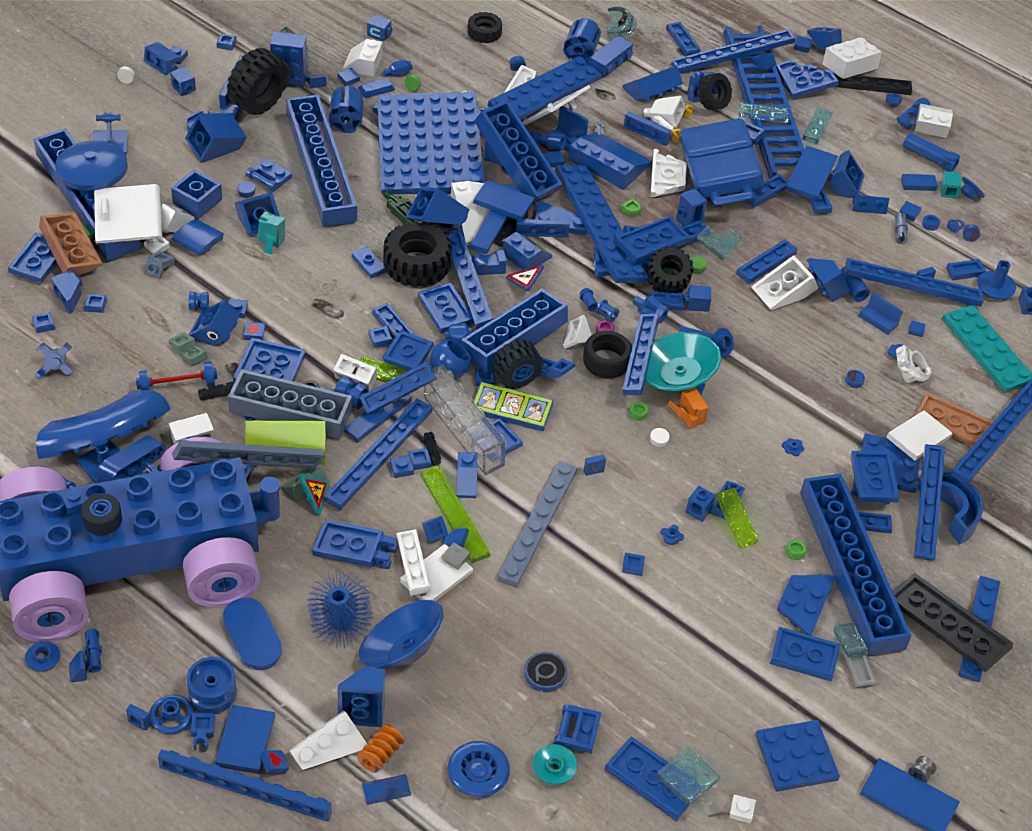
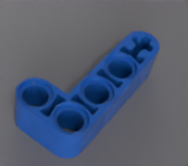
M150 435L134 442L101 463L98 469L97 483L132 476L147 467V464H152L160 459L165 452V444Z

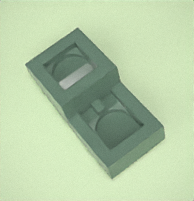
M185 332L169 339V343L174 350L191 366L208 358L206 351L197 346L195 339Z

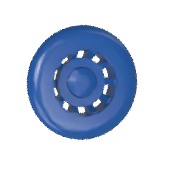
M472 741L461 745L453 752L448 762V775L453 785L461 792L470 796L485 797L498 792L505 786L510 775V764L504 752L494 744L484 741Z

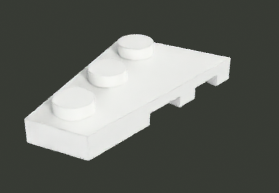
M342 711L290 749L289 752L299 767L304 770L361 751L367 743L347 713Z

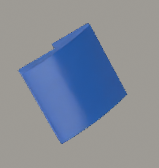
M194 219L181 227L172 236L171 240L200 255L210 251L213 243L223 240L224 233L198 219Z

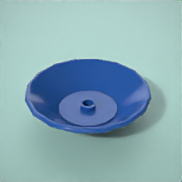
M419 600L404 605L390 613L376 624L364 638L359 649V661L367 668L377 667L379 669L405 666L417 661L429 650L444 618L443 606L434 600Z

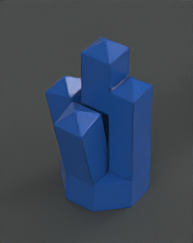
M701 71L690 75L687 97L692 102H700L698 97L699 83L705 76Z
M639 296L633 298V305L638 307V311L641 314H658L659 323L665 320L669 308L660 303L653 296H648L645 300Z

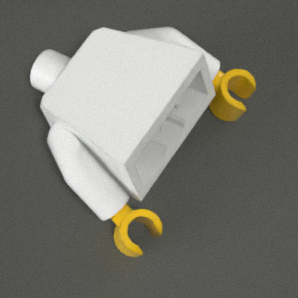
M682 96L657 99L652 108L644 109L645 118H651L652 122L671 130L673 134L671 138L674 142L679 141L681 130H674L673 128H677L682 115L691 118L693 113V107L691 105L685 106Z

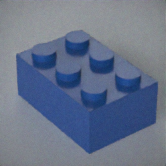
M274 32L270 42V51L285 61L288 66L289 80L286 85L304 87L308 75L307 36Z

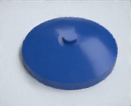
M85 141L65 149L58 156L55 168L58 179L64 185L76 190L94 191L110 187L119 182L127 172L128 163L126 154L117 145L105 141Z

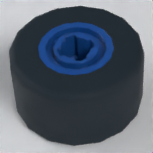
M95 494L89 497L81 507L84 527L94 535H109L115 532L122 523L120 502L110 494Z

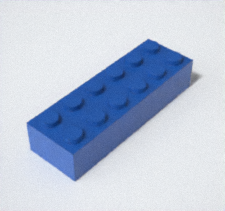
M508 100L480 112L474 122L516 187L522 189V193L535 197L534 203L554 194L561 187L562 182Z
M540 289L461 339V345L470 354L471 363L488 374L493 371L492 360L494 355L505 344H509L514 340L517 341L518 339H526L534 344L567 323L568 305L544 289Z

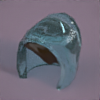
M622 7L608 8L611 18V26L607 25L609 33L626 35L636 29V19L629 10Z

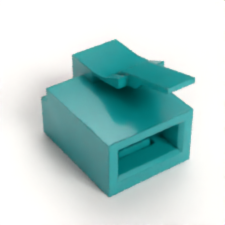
M265 211L259 220L258 241L266 243L265 253L272 254L273 246L279 247L285 240V218Z

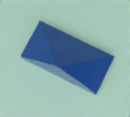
M406 774L362 783L367 805L411 796Z

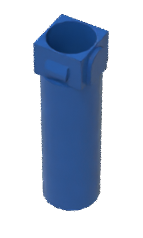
M912 132L906 136L903 142V147L938 164L945 171L952 172L959 163V154L953 151L949 152Z

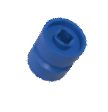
M342 377L336 384L334 392L351 395L352 407L359 410L363 406L360 396L369 392V388L360 383L355 384L353 380L347 377Z

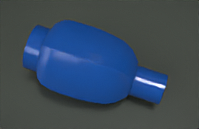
M405 59L393 62L389 68L383 69L384 76L390 74L395 77L406 75L410 70H413L410 60L407 61Z

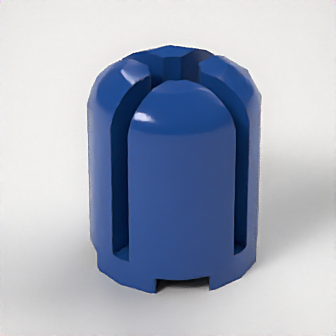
M581 18L571 25L563 48L564 54L569 60L570 58L574 59L581 56L587 62L589 61V58L595 53L601 37L598 24L591 19Z
M346 85L344 91L343 86H341L331 96L329 123L332 127L334 126L342 130V133L354 132L362 124L364 98L357 88Z

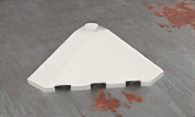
M471 181L451 183V197L470 209L467 220L462 225H459L466 245H471L491 211L473 203L475 196L484 183Z

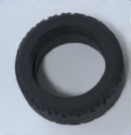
M600 331L594 333L587 339L584 345V365L589 372L598 377H619L627 372L632 345L626 337L617 332ZM610 350L616 352L621 357L605 359L598 356L595 352Z

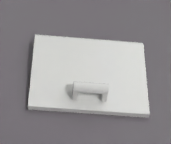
M587 85L554 103L548 104L546 108L522 121L525 126L561 106L566 107V103L569 105L568 109H575L577 105L574 98L591 87Z
M157 184L94 190L96 244L153 239V242H157L158 238L163 239L160 187Z

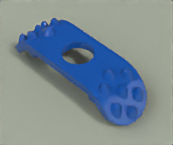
M919 98L908 110L896 118L897 122L901 123V126L904 125L906 129L912 128L916 124L919 105L931 106L930 101L926 98ZM908 114L914 115L916 119H910Z

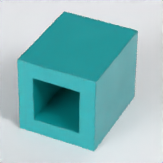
M944 171L940 183L941 197L958 199L962 187L961 173Z

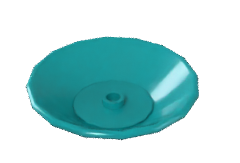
M679 332L664 335L654 340L645 383L664 391H682L695 388L707 382L718 371L722 360L720 348L711 338L698 333Z

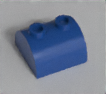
M850 150L838 157L829 185L840 196L852 198L855 195H859L865 174Z

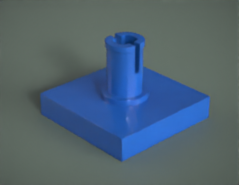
M111 440L76 458L77 464L94 483H97L98 469L101 463L120 451Z

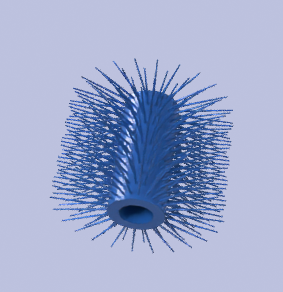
M341 580L339 587L338 582L336 587L335 581L330 586L327 584L330 587L329 589L324 586L323 588L327 589L329 593L325 591L324 593L326 594H321L320 596L325 598L317 599L316 597L315 599L313 597L308 600L311 602L307 605L310 608L308 612L310 613V610H312L311 612L313 613L312 623L313 620L317 622L314 627L328 623L322 628L325 629L328 626L330 628L326 631L324 630L321 634L324 635L327 631H331L333 627L332 639L334 635L336 637L335 633H337L340 642L341 631L342 633L343 631L347 633L346 630L348 629L350 636L354 635L351 632L355 630L352 626L362 630L361 626L356 625L357 623H360V625L364 624V626L371 624L358 622L355 619H363V621L366 619L368 621L367 618H370L369 616L373 614L371 611L372 606L370 605V608H368L366 603L369 596L367 598L366 595L365 598L361 596L362 594H369V591L367 593L366 591L365 593L361 591L360 594L358 592L356 595H353L354 592L363 588L352 591L354 587H357L355 584L348 590V587L353 582H349L347 586L345 583L348 582H344V580V586ZM312 600L324 601V602H322V603H321V602H320V603L317 602V604H316V601H315L314 604H311V603L313 602ZM358 600H365V602L363 601L362 603H356V601ZM360 609H361V611H362V610L365 611V609L367 610V612H364V613H363V612H362V613H358L357 611H358V610L360 611ZM361 614H362V616H363V615L366 616L367 614H369V616L366 617V618H364V617H363V618H359L358 615L361 616ZM320 619H321V621H322L323 619L326 620V621H324V622H322V623H318Z

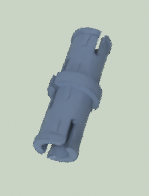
M898 213L895 215L896 225L894 227L896 241L900 243L901 239V244H905L908 240L906 214Z

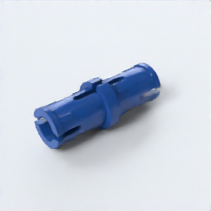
M88 629L85 631L86 647L84 652L87 656V670L95 673L102 669L100 658L102 647L99 644V631L97 629Z

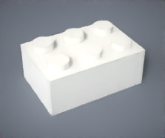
M857 38L826 47L823 65L842 79L878 69L882 52L864 38Z

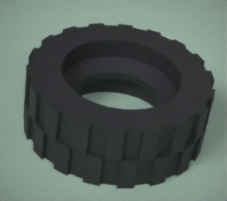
M478 12L468 19V36L474 41L493 43L501 37L502 21L496 14ZM489 26L491 27V29H481L478 27Z
M721 73L705 75L700 80L698 97L701 104L708 110L724 109L728 106L732 97L729 79ZM713 84H716L718 88L717 100L712 95Z

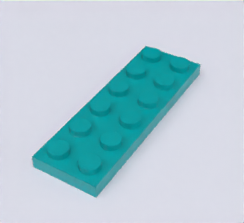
M974 305L943 315L942 320L1004 393L1024 387L1032 379V373Z

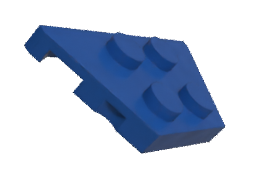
M791 575L777 611L784 617H787L794 627L798 626L805 634L812 636L835 576Z

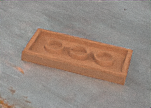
M928 393L914 415L916 416L920 412L926 411L953 433L952 439L970 447H973L993 424L991 420Z

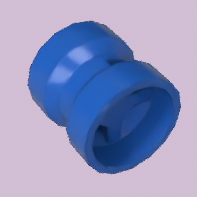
M189 292V310H196L197 308L205 310L209 308V293L202 292L197 294L196 292Z

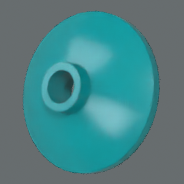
M557 744L546 745L540 748L534 755L533 770L541 781L550 785H562L574 777L577 770V760L574 754L564 746Z

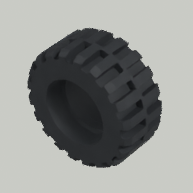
M266 48L251 50L248 54L243 55L242 59L236 63L235 68L232 69V74L228 78L227 94L234 104L248 114H262L265 110L271 109V106L277 103V100L282 96V92L285 91L286 83L289 80L288 66L285 61Z
M413 221L410 224L408 222L403 223V226L398 225L394 230H391L384 240L383 262L387 274L391 278L393 277L394 281L397 283L401 282L404 286L411 285L414 288H417V286L427 287L429 284L432 286L437 281L440 282L445 278L451 267L452 244L450 238L441 228L438 229L433 224L428 225L427 222L418 223V221ZM421 252L427 255L415 257L408 255V253Z

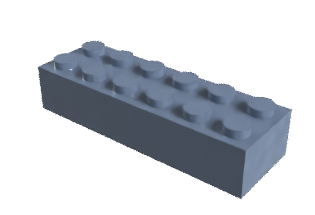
M241 369L228 396L229 412L264 421H325L326 436L338 439L341 438L344 427L352 412L351 395Z

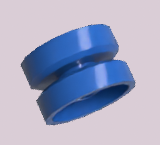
M219 657L202 658L195 662L188 670L186 677L190 703L196 710L202 713L217 714L231 707L236 699L237 687L234 668L228 661Z

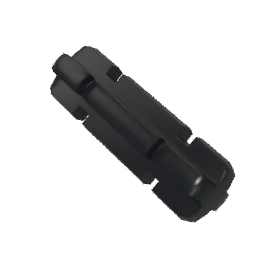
M227 382L226 385L211 386L207 390L206 388L199 389L198 397L202 401L208 399V397L214 398L226 395L227 392L230 394L234 382Z
M431 431L425 432L424 442L426 443L431 463L434 466L440 465L441 455L439 454L437 442L434 439V433Z

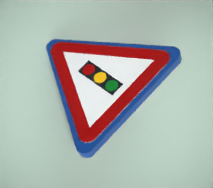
M544 265L508 274L506 278L525 291H529L543 271Z

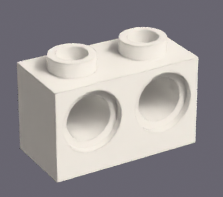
M343 354L340 355L333 370L336 379L340 380L342 377H347L353 380L355 384L360 383L367 386L369 391H371L378 376L376 367Z

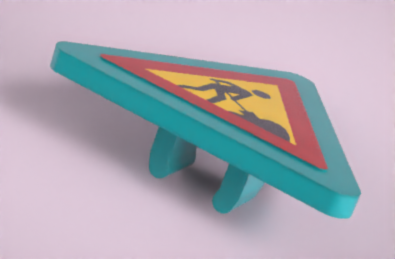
M301 474L299 475V480L303 486L301 491H305L308 497L306 501L310 502L315 514L320 515L324 504V496L327 494L330 482L327 479Z

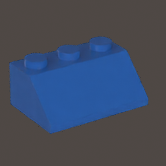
M674 66L623 84L622 86L636 101L642 99L645 102L651 100L653 95H656V97L664 95L666 90H669V92L678 90L677 86L682 85L683 82L678 67Z
M377 667L362 668L338 684V714L345 711L354 725L382 727L385 708L386 670Z

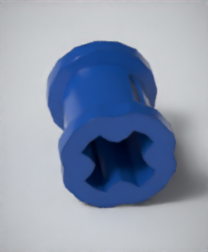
M605 299L598 303L595 309L597 314L603 315L610 322H613L620 312L619 309L610 306Z

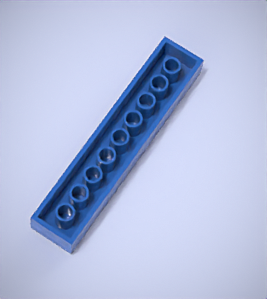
M319 94L287 98L286 114L322 226L356 222L357 204Z
M66 128L34 138L37 157L78 218L93 233V240L95 241L94 191L76 190L64 185L58 179L55 168L58 156L65 149L77 143ZM140 240L97 244L107 261L141 249Z
M842 474L804 479L800 495L867 656L906 650L912 635Z

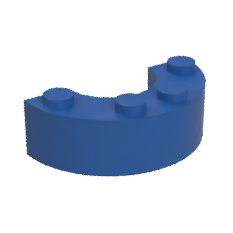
M943 470L940 501L949 504L956 512L949 531L960 545L974 534L983 513V502L979 492L971 483L967 485L950 475L951 472ZM921 476L917 484L919 490L921 485Z

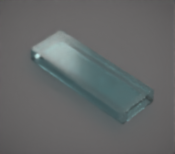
M740 102L739 117L781 123L788 122L789 108Z
M817 107L803 134L802 140L818 144L833 112Z

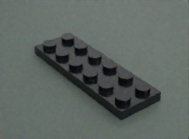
M916 573L893 591L902 612L984 672H987L1013 648V642Z

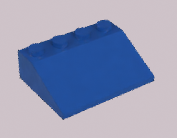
M598 132L580 136L570 145L569 161L577 165L587 166L591 173L622 190L652 164V160L603 134L598 135Z

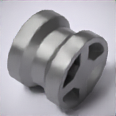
M919 756L908 772L910 775L927 783L930 775H934L937 767L928 757Z

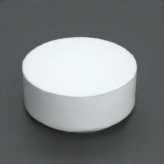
M123 66L119 69L117 77L122 83L129 84L133 81L135 73L131 68Z
M656 428L650 434V442L657 447L666 446L669 442V433L663 428Z

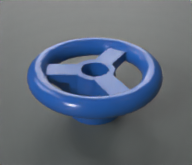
M167 695L158 699L152 705L149 712L150 722L161 733H179L191 724L194 709L186 698L179 695ZM179 703L186 707L187 717L180 714ZM161 706L162 714L156 718V712ZM168 720H176L181 723L176 727H165L161 725L162 723Z

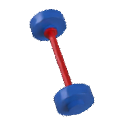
M211 361L203 362L204 370H200V373L167 378H148L147 370L139 371L140 378H136L137 390H149V387H153V384L195 378L206 380L207 387L215 386L214 379H218L217 370L212 367Z

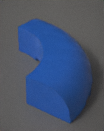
M154 390L133 391L97 410L71 418L51 421L37 435L36 451L38 459L62 456V452L72 449L76 453L90 447V444L93 448L108 443L107 440L113 439L116 436L118 438L133 433V430L147 426L148 420L152 418L154 420L159 419L170 410V406L167 400Z

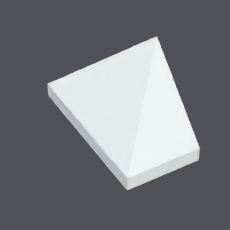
M584 315L569 322L563 344L564 349L585 344L592 335Z

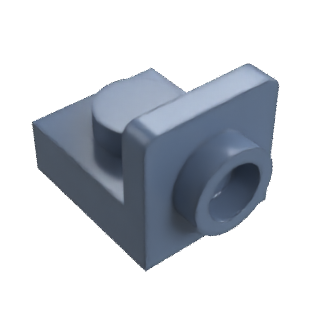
M161 251L149 255L145 272L156 278H162L164 268L173 265L175 257Z

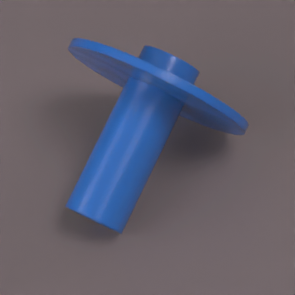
M1000 260L995 271H986L978 277L977 285L985 295L994 299H1007L1014 295L1016 284L1007 275L1011 266L1010 263L1006 260Z

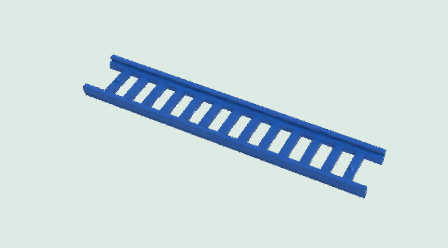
M762 25L758 26V33L732 34L730 26H726V30L723 31L726 46L735 44V41H746L765 36ZM766 50L764 52L771 53V50ZM756 53L731 60L751 123L764 129L766 133L792 132L793 136L784 137L764 136L758 142L770 179L777 175L776 166H796L800 159H773L772 155L800 154L801 157L804 146L776 65L766 69L771 70L772 73L745 74V71L764 70L756 63L742 64L741 62L752 60L753 57L761 54ZM774 80L775 83L748 84V81ZM778 90L777 94L769 95L751 93V91ZM782 101V104L755 105V102ZM785 111L786 113L776 116L758 114V112ZM789 122V125L762 126V123ZM796 143L797 147L769 148L768 144Z

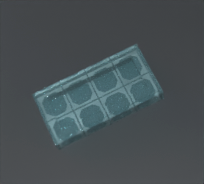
M854 623L834 625L833 631L848 658L868 655L869 649Z

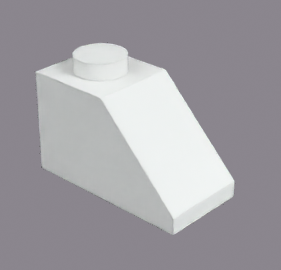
M164 203L161 206L162 231L165 233L169 231L176 233L185 224L195 219L193 215L184 209Z

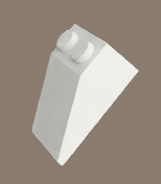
M793 255L752 285L751 288L770 310H774L805 299L818 289V285L814 276Z

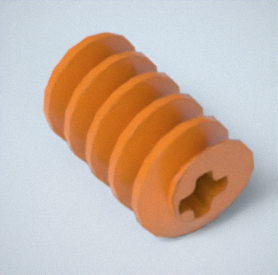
M385 724L380 727L379 732L375 733L374 737L363 747V751L357 754L358 761L370 772H375V768L381 770L384 768L383 763L389 762L388 756H394V750L400 749L399 744L405 743V738L395 727Z

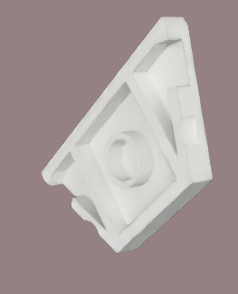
M654 149L650 197L685 190L686 162L675 159L671 155L665 157L659 154V150Z

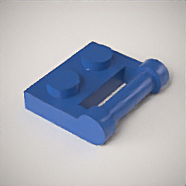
M265 158L253 168H248L246 176L250 179L254 178L274 192L292 178V172Z
M569 704L563 705V716L558 736H555L553 744L592 754L602 712ZM571 717H578L573 738L566 737Z

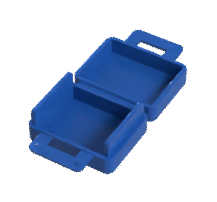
M738 118L680 131L681 146L687 166L689 167L693 186L704 198L710 197L713 205H722L754 198V188H757L759 196L762 195V186L764 185L763 171L743 119ZM743 191V193H738V194H733V195H727V196H722V197L720 196V195H722V194H728V193Z

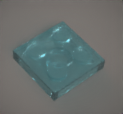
M689 747L685 748L659 770L656 776L688 807L720 779V775Z

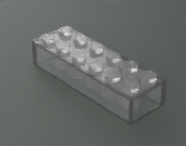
M444 365L433 369L437 380L424 386L426 401L433 407V410L465 451L478 453V467L485 476L505 466L506 440L503 435L497 433L494 424L485 418L482 409L477 408L473 398L465 393L462 384L456 382L450 370L448 371Z

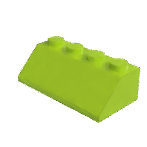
M245 421V444L321 449L325 456L319 464H326L325 421Z

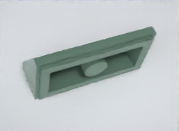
M306 468L281 487L282 490L297 502L301 501L307 495L305 491H301L303 486L299 480V475L303 474L326 479L321 468Z

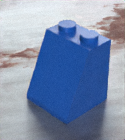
M231 113L198 114L185 137L200 163L241 149L247 138Z
M421 187L405 218L425 222L462 225L467 220L470 209L438 188Z

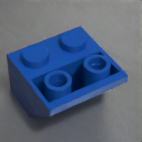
M807 259L809 264L807 269L814 276L825 298L829 297L833 302L850 291L843 273L833 260Z

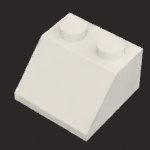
M366 39L353 47L343 66V71L352 68L357 74L374 77L382 59V42Z
M920 104L914 132L947 138L953 117L952 110Z

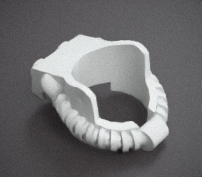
M905 345L897 348L898 367L906 383L916 380L923 382L932 376V369L927 365L920 352L917 350L913 352L910 349L907 350L908 348Z

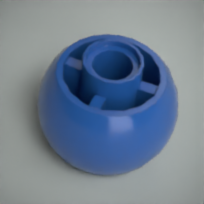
M447 339L434 346L430 355V363L433 365L436 375L448 380H455L461 378L468 371L471 357L460 343Z

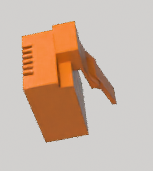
M696 387L682 390L679 406H676L669 400L668 406L678 414V417L686 422L689 429L696 428L697 425L706 422L709 407Z

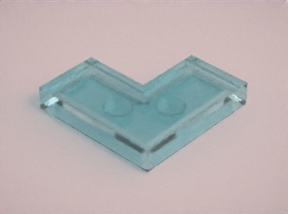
M708 225L696 237L722 261L742 240L730 227L720 237Z

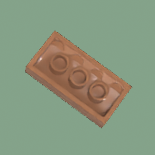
M75 212L40 217L39 228L62 273L72 270L78 276L102 266V262Z

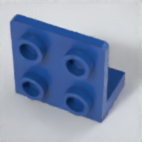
M564 106L559 108L558 125L552 132L566 135L564 150L570 152V145L580 136L587 135L589 120Z

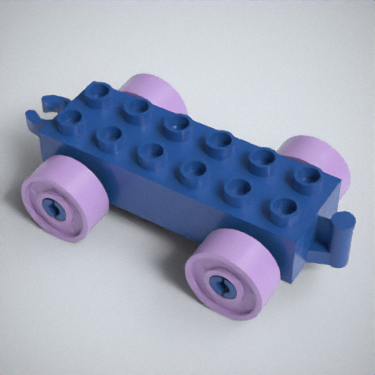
M193 437L185 439L188 441H206L222 443L221 441L210 437ZM176 443L163 454L160 462L161 472L81 486L87 499L95 494L105 493L116 497L120 502L123 519L120 527L109 535L100 536L90 533L84 527L81 510L68 514L61 500L60 493L74 488L67 489L66 482L61 474L45 467H26L10 472L0 479V591L3 601L10 602L14 631L24 639L37 642L66 638L78 632L88 620L89 612L84 590L85 585L182 566L188 594L199 605L223 607L236 599L249 597L260 584V574L254 552H259L257 528L269 521L277 520L280 516L279 481L274 477H265L260 483V490L249 492L241 457L218 460L216 462L174 460L172 452L178 444Z

